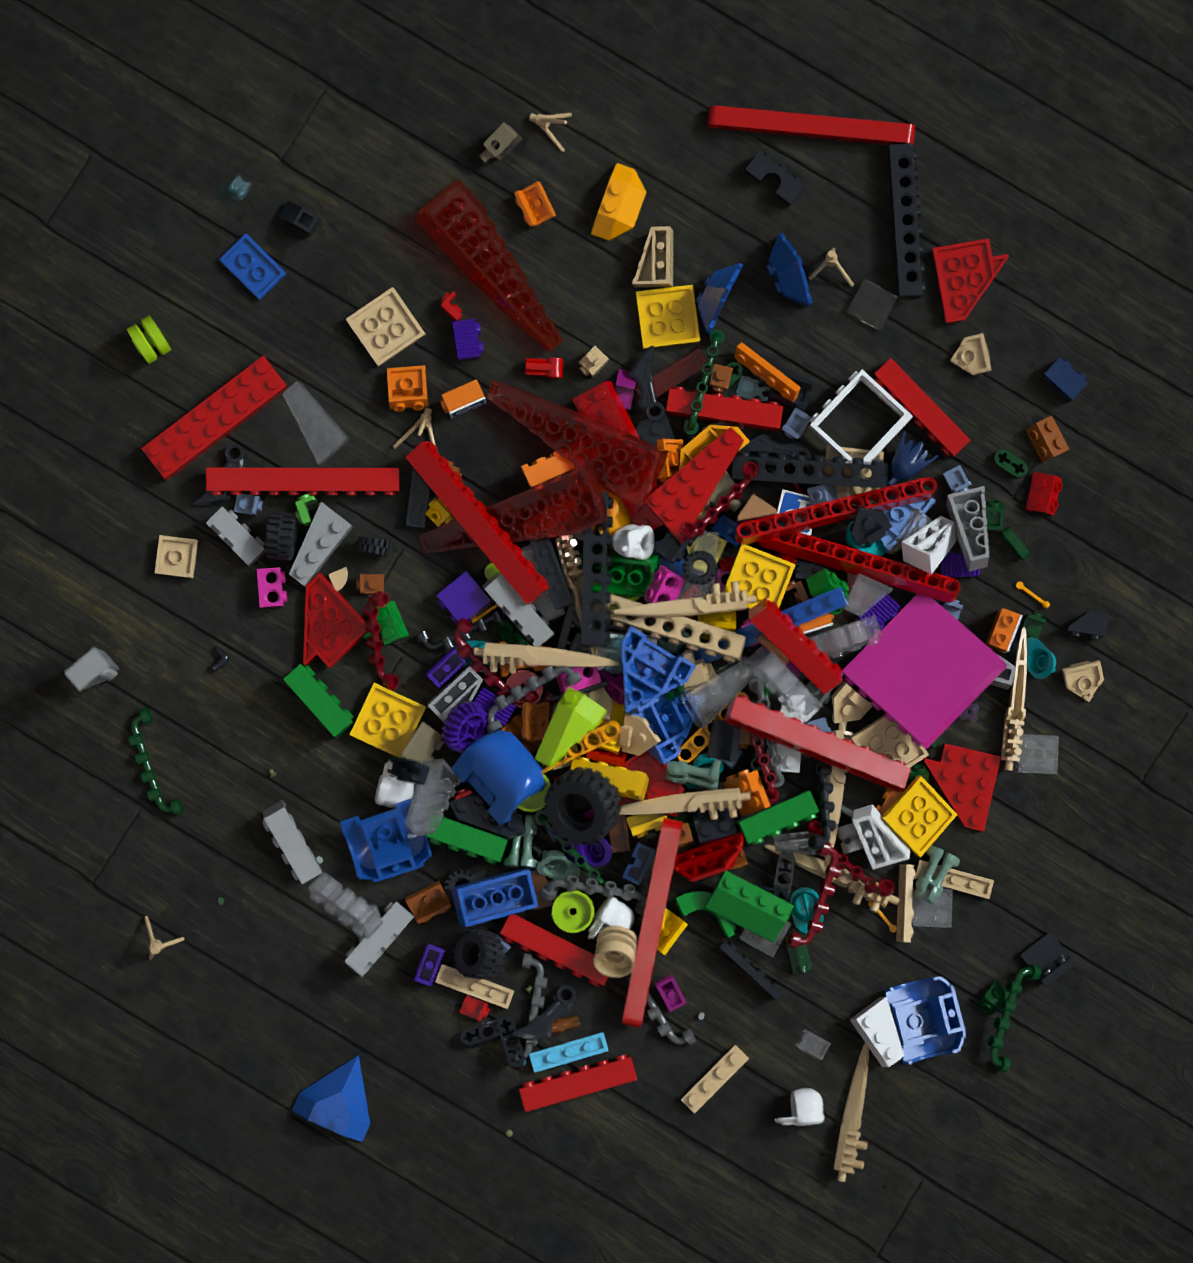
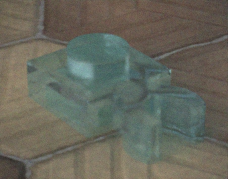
M742 375L736 394L748 399H754L755 395H757L760 400L767 401L768 398L764 397L762 392H770L771 388L768 386L758 387L760 381Z

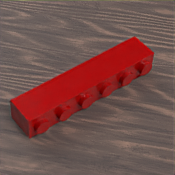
M892 358L874 373V381L881 387H884L888 394L913 416L915 425L919 429L924 428L928 433L927 437L933 443L937 442L941 446L940 450L945 456L953 458L971 441Z
M683 387L670 388L666 414L690 418L691 404L697 394L696 389L690 392L685 391ZM721 393L704 394L703 407L697 419L712 422L718 420L720 422L730 421L744 427L779 432L783 406H779L778 402L769 401L766 404L760 403L759 399L753 398L747 401L741 400L742 397L734 395L728 398L722 397L723 394ZM694 404L693 407L699 409L700 405Z
M765 597L748 610L749 620L824 695L842 682V670L839 665L833 664L826 652H821L817 648L816 643L812 639H808L804 631L799 626L796 627L792 623L791 618L787 614H783L774 601L771 602Z
M515 914L509 915L500 933L503 935V940L509 943L516 941L521 944V949L530 952L532 949L538 952L537 957L545 961L550 958L555 961V966L563 970L567 967L572 970L571 974L579 978L585 976L589 978V983L597 987L600 984L604 986L608 976L601 974L595 968L593 953Z
M626 1054L615 1057L616 1060L608 1062V1059L596 1062L597 1066L591 1068L589 1065L581 1066L578 1068L579 1071L574 1073L568 1070L559 1073L560 1077L552 1078V1075L541 1078L539 1083L534 1084L533 1081L523 1083V1087L519 1088L525 1112L637 1080L631 1056L627 1057Z

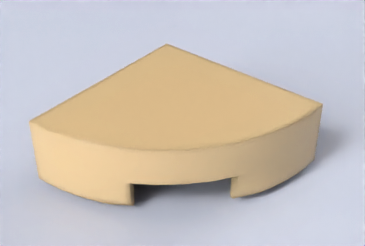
M347 567L328 574L337 591H340L347 582Z

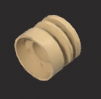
M609 926L602 929L597 936L594 954V966L597 971L605 976L616 978L627 976L634 968L637 937L635 934L622 926Z

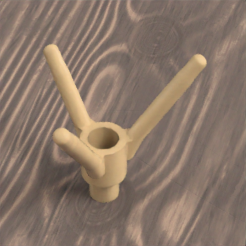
M532 113L529 120L536 122V125H539L559 150L561 152L564 151V148L549 131L548 126L550 123L567 124V121L559 120L558 118L571 117L572 114L536 115Z
M832 248L826 254V259L809 276L811 280L825 266H836L849 285H854L839 264L835 248Z
M430 408L424 409V413L421 414L420 419H418L415 425L393 445L394 449L418 427H420L418 436H421L423 429H427L430 442L436 446L432 424L430 423L432 419V410Z
M148 916L144 917L151 942L149 946V959H152L154 954H158L161 949L184 941V937L166 943L155 940Z

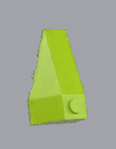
M568 687L557 705L535 760L550 768L553 767L568 753V750L576 742L580 743L585 734L590 730L593 731L598 726L607 710L586 695Z

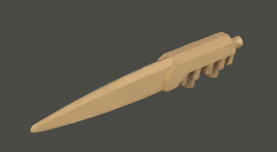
M565 527L558 528L559 538L555 539L563 576L568 589L571 591L581 625L583 569L580 570L579 565L582 564V560L576 557L579 555V551L574 549V546L577 545V541L573 539L574 535H567ZM594 624L592 625V631H595ZM589 648L591 655L599 656L598 648Z
M736 581L731 582L732 592L720 593L719 583L712 584L713 594H704V599L697 597L671 600L611 611L619 615L658 617L711 614L746 610L747 604L756 603V596H747L746 590L739 591V583Z
M1025 627L1022 628L1014 665L1016 671L1010 690L1009 706L1004 717L1001 760H1006L1005 770L1010 771L1013 770V761H1020L1018 755L1021 754L1022 750L1019 748V744H1022L1020 736L1023 735L1021 725H1024L1023 720L1026 716V709H1024L1027 674Z
M486 642L484 648L474 649V655L483 656V664L490 662L491 672H497L498 663L500 665L509 663V673H516L517 664L524 667L525 663L531 666L570 667L619 665L615 660L595 655L530 645Z
M841 721L838 730L832 731V733L836 734V737L852 741L850 737L853 735V732L846 731L847 722ZM832 766L831 774L827 776V782L833 784V792L828 794V800L835 804L834 811L830 813V820L836 822V828L831 832V839L829 841L833 848L846 781L845 774L847 773V771ZM830 854L825 857L826 864H830Z
M739 788L683 793L624 805L621 807L620 815L693 812L700 808L701 812L709 810L710 819H717V809L722 811L724 808H728L729 817L733 818L737 816L736 807L737 809L741 808L742 801L751 800L750 792L741 793Z
M765 846L766 849L777 855L784 850L791 851L795 856V865L825 879V870L828 865L825 860L782 847ZM788 855L785 856L784 859H786L787 861H792L789 859ZM847 869L841 870L840 876L838 878L833 877L832 880L833 883L840 887H849V893H855L852 903L859 905L862 897L866 898L867 901H873L870 911L877 913L880 905L886 908L888 902L897 905L900 898L893 895L881 897L875 893H866L864 884L861 881H852L850 879V872Z
M865 1042L848 1092L834 1169L839 1171L837 1181L845 1182L847 1173L854 1174L855 1170L853 1168L863 1169L864 1161L855 1160V1156L858 1155L856 1152L857 1148L867 1149V1142L858 1141L861 1133L857 1131L861 1126L870 1049Z

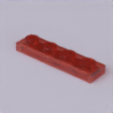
M700 348L653 377L656 398L702 370L706 358ZM638 386L635 388V391L640 397V387Z

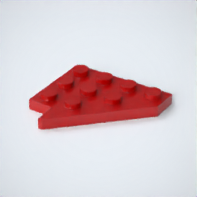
M989 238L932 248L946 324L964 321L1008 259V254L992 257Z
M318 573L306 585L303 664L309 665L319 656L329 668H332L368 631L364 628L366 621L322 573Z
M944 743L940 762L924 758V763L953 810L957 813L963 826L984 831L1001 756Z
M647 751L639 756H633L624 763V768L627 770L640 771L647 774L649 782L644 800L685 792L681 784L673 783L665 778L667 764L662 765ZM620 796L621 801L619 804L624 806L639 801ZM677 812L661 813V815H667L672 817L679 816Z

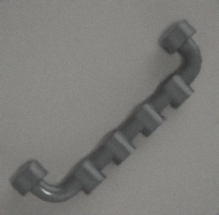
M549 666L542 670L543 676L537 678L535 675L527 679L526 683L528 685L521 688L518 685L512 688L510 696L505 697V695L497 697L494 700L496 704L487 713L488 726H486L488 733L503 728L501 722L494 719V715L498 711L505 709L511 703L523 698L526 694L538 689L541 685L555 679L562 673L568 676L565 680L569 687L582 680L579 672L574 673L567 666H559L554 669L552 666Z
M752 678L748 682V689L752 693H757V703H761L764 700L768 709L770 701L765 698L763 680ZM765 738V745L769 748L770 753L769 764L773 767L772 773L776 775L774 783L776 787H780L784 783V776L780 768L782 758L777 754L776 749L778 743L774 742L773 745H770L769 740ZM774 757H777L778 759L777 764L773 763Z
M575 875L568 876L567 880H553L549 884H545L541 891L542 898L549 901L556 898L558 891L556 887H565L566 890L571 892L576 889L584 890L585 893L590 895L595 892L602 893L609 898L614 895L621 896L624 900L628 901L634 898L638 899L635 911L640 915H644L647 896L642 892L635 891V887L631 884H626L624 889L616 888V884L612 881H607L605 886L597 885V880L593 878L587 879L586 883L579 882L578 877Z
M632 972L629 973L630 976L627 977L629 983L631 980ZM648 991L646 1003L650 1009L647 1010V1013L652 1020L657 1019L660 1024L657 1026V1029L661 1036L666 1035L672 1043L677 1045L687 1042L689 1045L695 1043L697 1040L689 1028L682 1032L684 1035L682 1037H677L674 1034L671 1026Z
M524 952L522 968L530 969V965H532L537 970L528 1024H530L539 1017L538 1008H543L544 997L541 996V990L546 989L547 977H544L542 963L538 959L532 958L531 953ZM525 1039L524 1054L526 1059L532 1051V1046H537L538 1039ZM513 1053L515 1061H519L517 1053Z

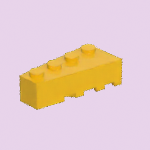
M584 757L573 759L572 770L578 767H582L583 770L586 767L591 768L593 772L597 770L602 773L604 778L608 777L610 779L611 785H615L617 789L615 791L616 794L644 801L649 782L646 773L630 771L620 766L611 767L607 763L597 761V763L589 762L590 759Z

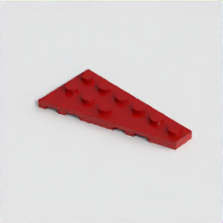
M732 427L726 430L644 500L649 509L681 544L685 540L680 536L681 524L684 522L694 524L744 442Z

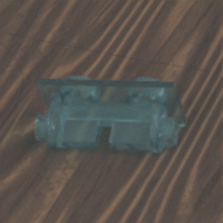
M618 634V637L615 636L610 648L616 654L608 653L607 655L608 659L619 663L616 666L604 667V670L611 672L610 674L619 675L623 671L621 642L624 635Z

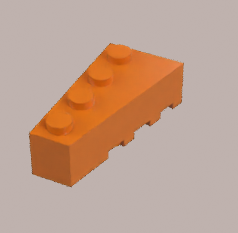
M591 437L569 445L566 450L555 451L549 455L550 457H541L535 460L531 466L525 464L521 468L531 491L536 490L538 492L545 489L547 483L552 481L554 484L564 480L563 476L569 473L572 476L581 472L580 468L586 465L590 468L598 464V460L601 457Z

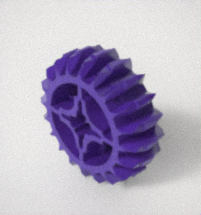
M463 701L462 704H457L456 709L452 708L451 714H447L448 718L444 721L445 726L442 727L444 732L441 736L444 737L443 742H445L448 748L462 753L486 733L485 728L488 726L486 724L487 713L480 705L470 701Z

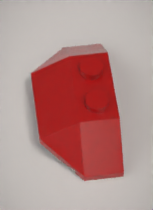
M743 832L677 854L673 870L694 882L733 868L743 846Z

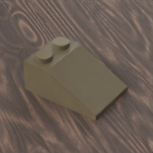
M422 722L401 755L407 759L416 760L430 766L434 760L432 754L435 750L439 751L444 744L443 736Z

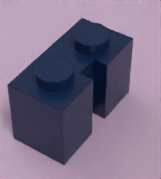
M1059 358L1042 377L1071 402L1088 383L1085 381L1086 377L1081 372H1075L1071 368L1072 364L1067 359Z
M638 842L632 854V857L636 859L633 865L627 864L622 878L640 885L656 850Z

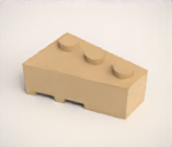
M670 226L651 227L632 285L635 288L673 287V229Z

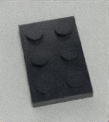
M722 781L718 783L717 790L724 789ZM699 786L695 788L686 789L685 793L710 790L705 787ZM698 808L696 811L690 812L699 845L737 834L733 818L729 817L728 808H724L722 811L717 809V819H710L709 810L701 812L700 808Z

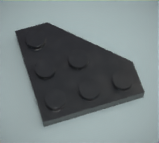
M477 791L449 802L457 822L475 826L476 829L500 835L501 838L507 840L526 833V828L516 809L512 813L509 822L499 825L488 812L490 806Z

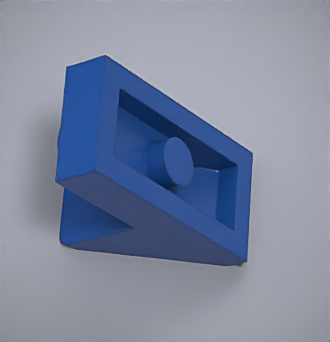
M722 515L711 530L725 539L734 548H739L741 545L735 540L738 524ZM740 531V534L743 536L749 535L746 531Z

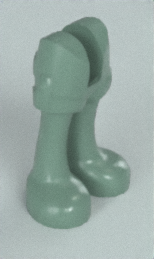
M714 760L709 768L694 767L686 761L667 762L665 778L681 785L691 783L709 790H717L721 760Z
M519 814V816H520V818H521V820H522V822H523V815H522V814ZM526 815V833L512 838L511 852L504 860V867L520 868L521 866L523 868L537 869L539 862L533 858L531 851L533 835L537 833L534 815ZM521 837H524L523 854L520 865L519 849Z
M930 846L927 849L926 854L930 857L928 867L923 877H919L915 884V897L919 899L926 892V888L930 890L926 902L929 904H933L937 897L941 896L943 892L942 883L949 869L957 867L960 863L956 856L951 853H945L939 872L935 879L932 880L937 864L944 853V850L934 846Z

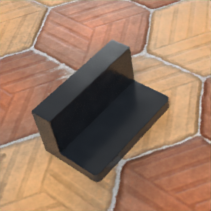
M713 719L707 756L709 758L737 762L741 728L724 722V720Z

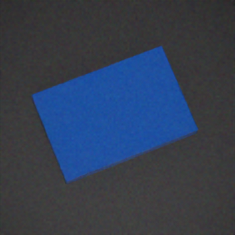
M247 233L219 259L259 301L286 275V272Z

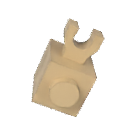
M594 346L579 361L581 366L579 369L584 375L594 377L609 361V358Z
M685 650L683 657L695 664L696 667L687 683L684 684V687L707 682L711 674L708 663L705 664L704 658L695 660L693 650Z

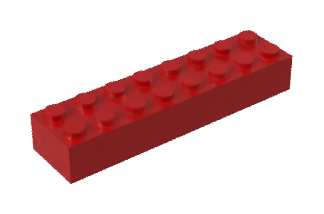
M263 355L141 449L164 479L168 481L289 388Z
M612 381L603 382L572 399L634 525H647L653 531L665 526L644 503V500L658 489L662 483H660L659 479H655L653 463Z

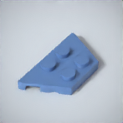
M892 495L887 497L890 500H895ZM931 498L930 500L884 510L892 528L885 531L886 536L880 540L888 554L935 504V499Z

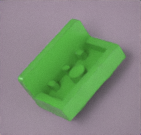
M306 494L299 497V501L295 502L298 511H295L300 524L303 523L308 527L311 525L312 519L307 506L317 503V500L314 496Z

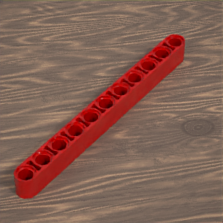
M709 106L707 123L708 127L889 145L912 143L913 146L915 125L725 106Z
M925 477L742 522L737 527L735 540L741 545H747L855 518L856 509H853L850 504L884 511L929 500L936 491L937 483L933 478ZM923 486H928L931 491L924 490ZM909 490L913 493V495L909 496L905 493V491ZM887 495H892L895 500L888 499ZM873 499L877 504L873 505L868 500ZM836 508L840 510L841 513L836 514L832 511V509ZM814 513H820L822 518H816ZM800 517L804 522H797L795 518ZM777 522H783L786 526L780 527L777 525ZM763 526L767 531H760L758 527ZM740 531H746L749 535L743 536L740 534Z
M763 526L758 527L760 531H767ZM800 532L757 542L759 546L948 603L956 600L960 590V583L954 578L934 572L930 574L914 566Z
M668 818L663 819L622 1020L624 1025L641 1028L683 825L682 821Z

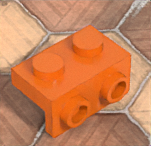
M536 182L522 191L514 192L516 196L515 201L522 209L524 220L530 227L539 226L556 216L540 182Z

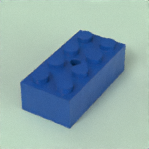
M521 868L451 888L459 925L464 927L538 907L530 869Z

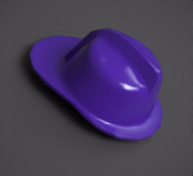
M604 838L590 845L587 843L579 845L578 842L573 844L577 852L585 856L590 866H603L611 858L612 847ZM568 853L569 859H570L573 863H575V860H574V859L572 858V856ZM583 857L577 859V863L580 865L585 862Z

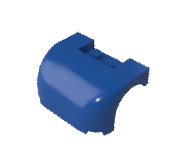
M496 730L479 738L462 753L451 768L463 783L469 781L490 806L488 812L499 825L509 822L514 810L528 797L542 791L546 785L541 772L543 771L542 767L510 731Z
M414 798L396 803L397 809L360 820L359 816L340 822L342 832L353 858L357 876L360 880L382 881L424 866L423 863L429 857H432L425 828Z
M942 977L924 978L883 989L889 1007L892 1008L904 1056L901 1058L903 1064H911L938 1055L953 1054L961 1050L964 1037H966L965 1027L953 985H950L947 980Z

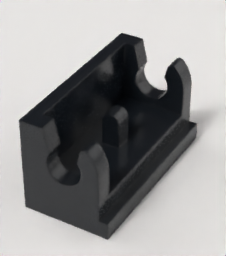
M797 561L794 568V580H806L825 568L833 573L834 568L811 561Z
M390 756L389 761L395 764L394 771L387 769L390 775L396 777L398 781L425 786L431 767L416 760Z

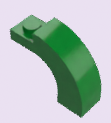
M696 891L686 893L674 899L682 917L697 910L710 912L717 919L726 938L735 935L734 930H736L734 923L705 909L711 893Z

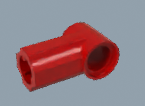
M526 358L525 375L562 379L564 359Z

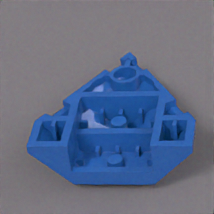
M780 233L769 257L768 265H766L770 276L774 275L776 280L774 282L777 293L781 292L782 296L807 307L811 306L812 299L808 292L809 287L804 269L802 268L801 257L797 255L790 242L785 239L784 234Z
M741 263L715 271L712 276L708 275L704 284L706 289L704 293L700 292L696 303H698L697 310L705 333L709 336L718 319L719 312L743 267Z
M631 626L621 642L626 713L687 683L696 667L695 664L681 656L676 657L647 640L645 634Z
M683 693L681 694V702H679L678 697L673 701H668L663 694L628 712V714L645 718L652 732L655 735L657 734L661 740L648 749L647 752L662 765L679 756L683 740L687 738L698 713L696 712L698 706L702 703L705 696Z
M359 1055L300 1092L292 1111L338 1134L363 1142L370 1126V1118Z

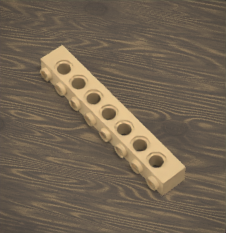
M611 594V604H608V612L612 606H617L620 609L643 604ZM594 604L592 611H600L601 604ZM611 615V621H614L613 625L622 628L625 625L631 626L641 633L643 631L650 633V636L656 639L664 637L669 639L668 642L679 645V643L687 644L686 647L691 650L703 649L705 654L710 656L722 655L724 656L723 659L729 662L740 661L747 640L746 636L682 616H637L635 620L630 621L627 619V615ZM653 617L655 624L653 626H646L645 621L647 618ZM672 623L674 625L673 630L665 632L663 630L665 624ZM690 629L692 630V635L684 638L682 637V631ZM702 635H709L710 641L703 644L700 642ZM722 640L729 642L728 648L724 650L718 647L719 642Z

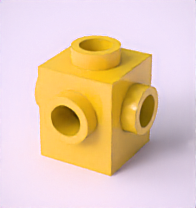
M437 497L428 504L430 508L425 514L438 527L444 522L447 525L454 519L452 513Z

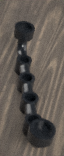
M500 609L471 624L473 629L467 634L462 633L461 638L465 641L472 637V632L478 630L481 633L487 630L489 623L493 621L496 624L500 623L503 619H506V614ZM428 630L414 636L417 644L421 642L425 648L433 651L444 648L446 651L455 646L454 634L436 643H431L428 640L431 637Z
M818 760L816 766V773L819 774L817 790L820 793L821 801L818 807L822 812L820 829L823 830V837L818 834H811L809 836L808 847L813 850H820L822 846L828 844L831 839V832L836 828V822L830 820V813L834 811L835 804L828 800V794L833 792V784L827 782V776L831 774L832 766Z

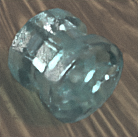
M238 175L228 191L237 194L238 198L242 200L249 192L252 184L243 181V178Z

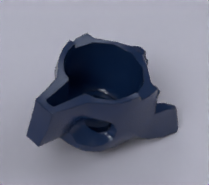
M904 431L891 460V475L887 485H896L901 480L914 477L933 462L938 455L925 461L928 451L926 450L922 453L923 442L912 445L914 440H910L904 445L907 433Z

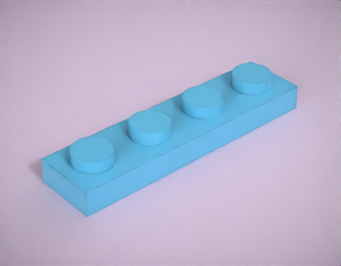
M601 1032L530 1053L529 1056L535 1073L609 1050L604 1033Z

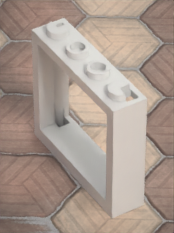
M861 370L859 373L855 371L848 380L851 382L846 387L842 385L836 391L838 396L833 401L829 399L823 405L825 410L820 415L816 413L809 420L811 422L809 428L840 457H845V460L852 461V457L823 432L818 425L862 381L901 417L863 458L864 461L871 462V459H874L913 416L864 370Z

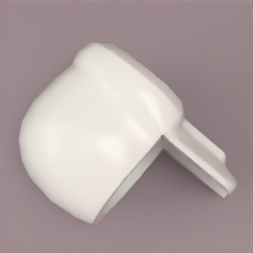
M626 525L618 529L613 536L614 549L624 557L646 560L653 552L655 536L650 526Z
M388 760L385 763L383 775L379 778L375 802L378 805L397 809L396 803L413 797L414 784L398 781L396 777L390 776L387 769H392L393 764Z
M608 897L594 915V922L589 928L588 939L594 938L601 927L622 926L631 930L634 924L633 911L627 905L618 901L617 898Z
M811 1088L792 1091L790 1099L792 1117L775 1119L776 1123H781L782 1125L794 1124L795 1126L821 1124L824 1121L821 1095Z

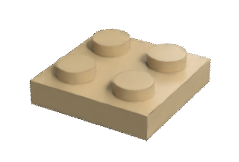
M159 535L155 574L194 578L198 540Z

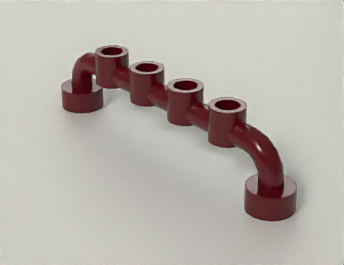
M746 462L742 467L744 478L741 482L732 485L731 491L726 496H721L714 508L707 509L706 515L701 520H696L694 524L691 522L682 523L680 526V536L684 539H692L696 535H703L705 526L708 523H715L717 515L721 511L726 512L729 510L730 502L733 499L738 500L742 497V490L750 483L751 479L757 476V465L753 462Z
M377 591L369 595L367 604L364 605L362 610L363 614L369 616V620L365 623L364 627L366 631L371 633V637L367 640V647L373 649V653L369 656V663L375 666L376 674L383 682V686L389 690H394L399 684V678L391 673L386 675L383 671L385 658L381 656L383 642L379 640L381 625L377 623L378 607L384 608L388 604L389 595L385 592Z
M462 617L456 622L458 627L454 631V641L459 647L457 650L458 654L463 659L469 657L473 661L470 664L473 670L477 673L482 671L486 675L484 677L485 682L491 687L495 684L500 689L497 691L499 696H510L511 688L500 679L496 672H491L487 664H483V658L474 655L473 648L461 638L462 633L467 634L473 629L472 625ZM534 690L513 703L522 705L523 702L534 703L539 696Z
M749 732L751 737L750 744L755 748L757 754L756 762L761 766L763 772L762 780L768 787L765 789V793L769 803H774L779 799V792L774 783L776 775L770 772L768 766L770 758L764 754L762 748L764 740L761 736ZM756 738L759 739V743L757 745L754 743ZM764 756L765 761L764 763H761V757ZM769 774L771 775L770 781L767 780Z
M814 820L808 824L807 832L809 835H822L823 830L820 829V821ZM838 853L837 867H840L841 870L847 869L850 872V879L852 881H861L864 884L866 893H875L881 897H888L893 893L894 884L892 881L884 879L876 885V880L864 875L860 866L851 864L848 861L847 855Z
M830 842L822 846L820 850H817V854L825 857L830 854L831 861L826 867V876L819 888L820 895L818 901L814 904V913L812 919L808 922L807 934L804 938H801L799 933L790 932L787 938L788 947L796 949L798 946L807 945L812 941L815 933L819 934L822 931L823 923L819 922L821 914L826 915L829 910V905L825 901L827 896L832 897L835 892V886L831 885L833 877L838 878L841 873V868L837 867L838 853L831 847Z

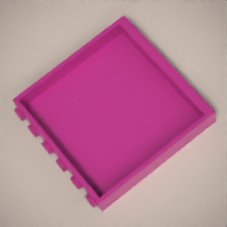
M917 594L842 672L845 675L844 680L851 687L855 685L858 688L857 692L864 699L868 697L872 701L870 704L877 711L880 709L884 711V717L889 722L893 723L895 721L899 725L897 728L904 735L908 733L912 737L910 740L918 748L922 746L924 749H927L1007 666L996 653L933 598Z

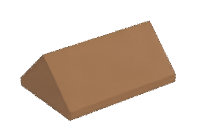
M753 494L735 523L739 525L742 522L774 515L777 512L774 507Z

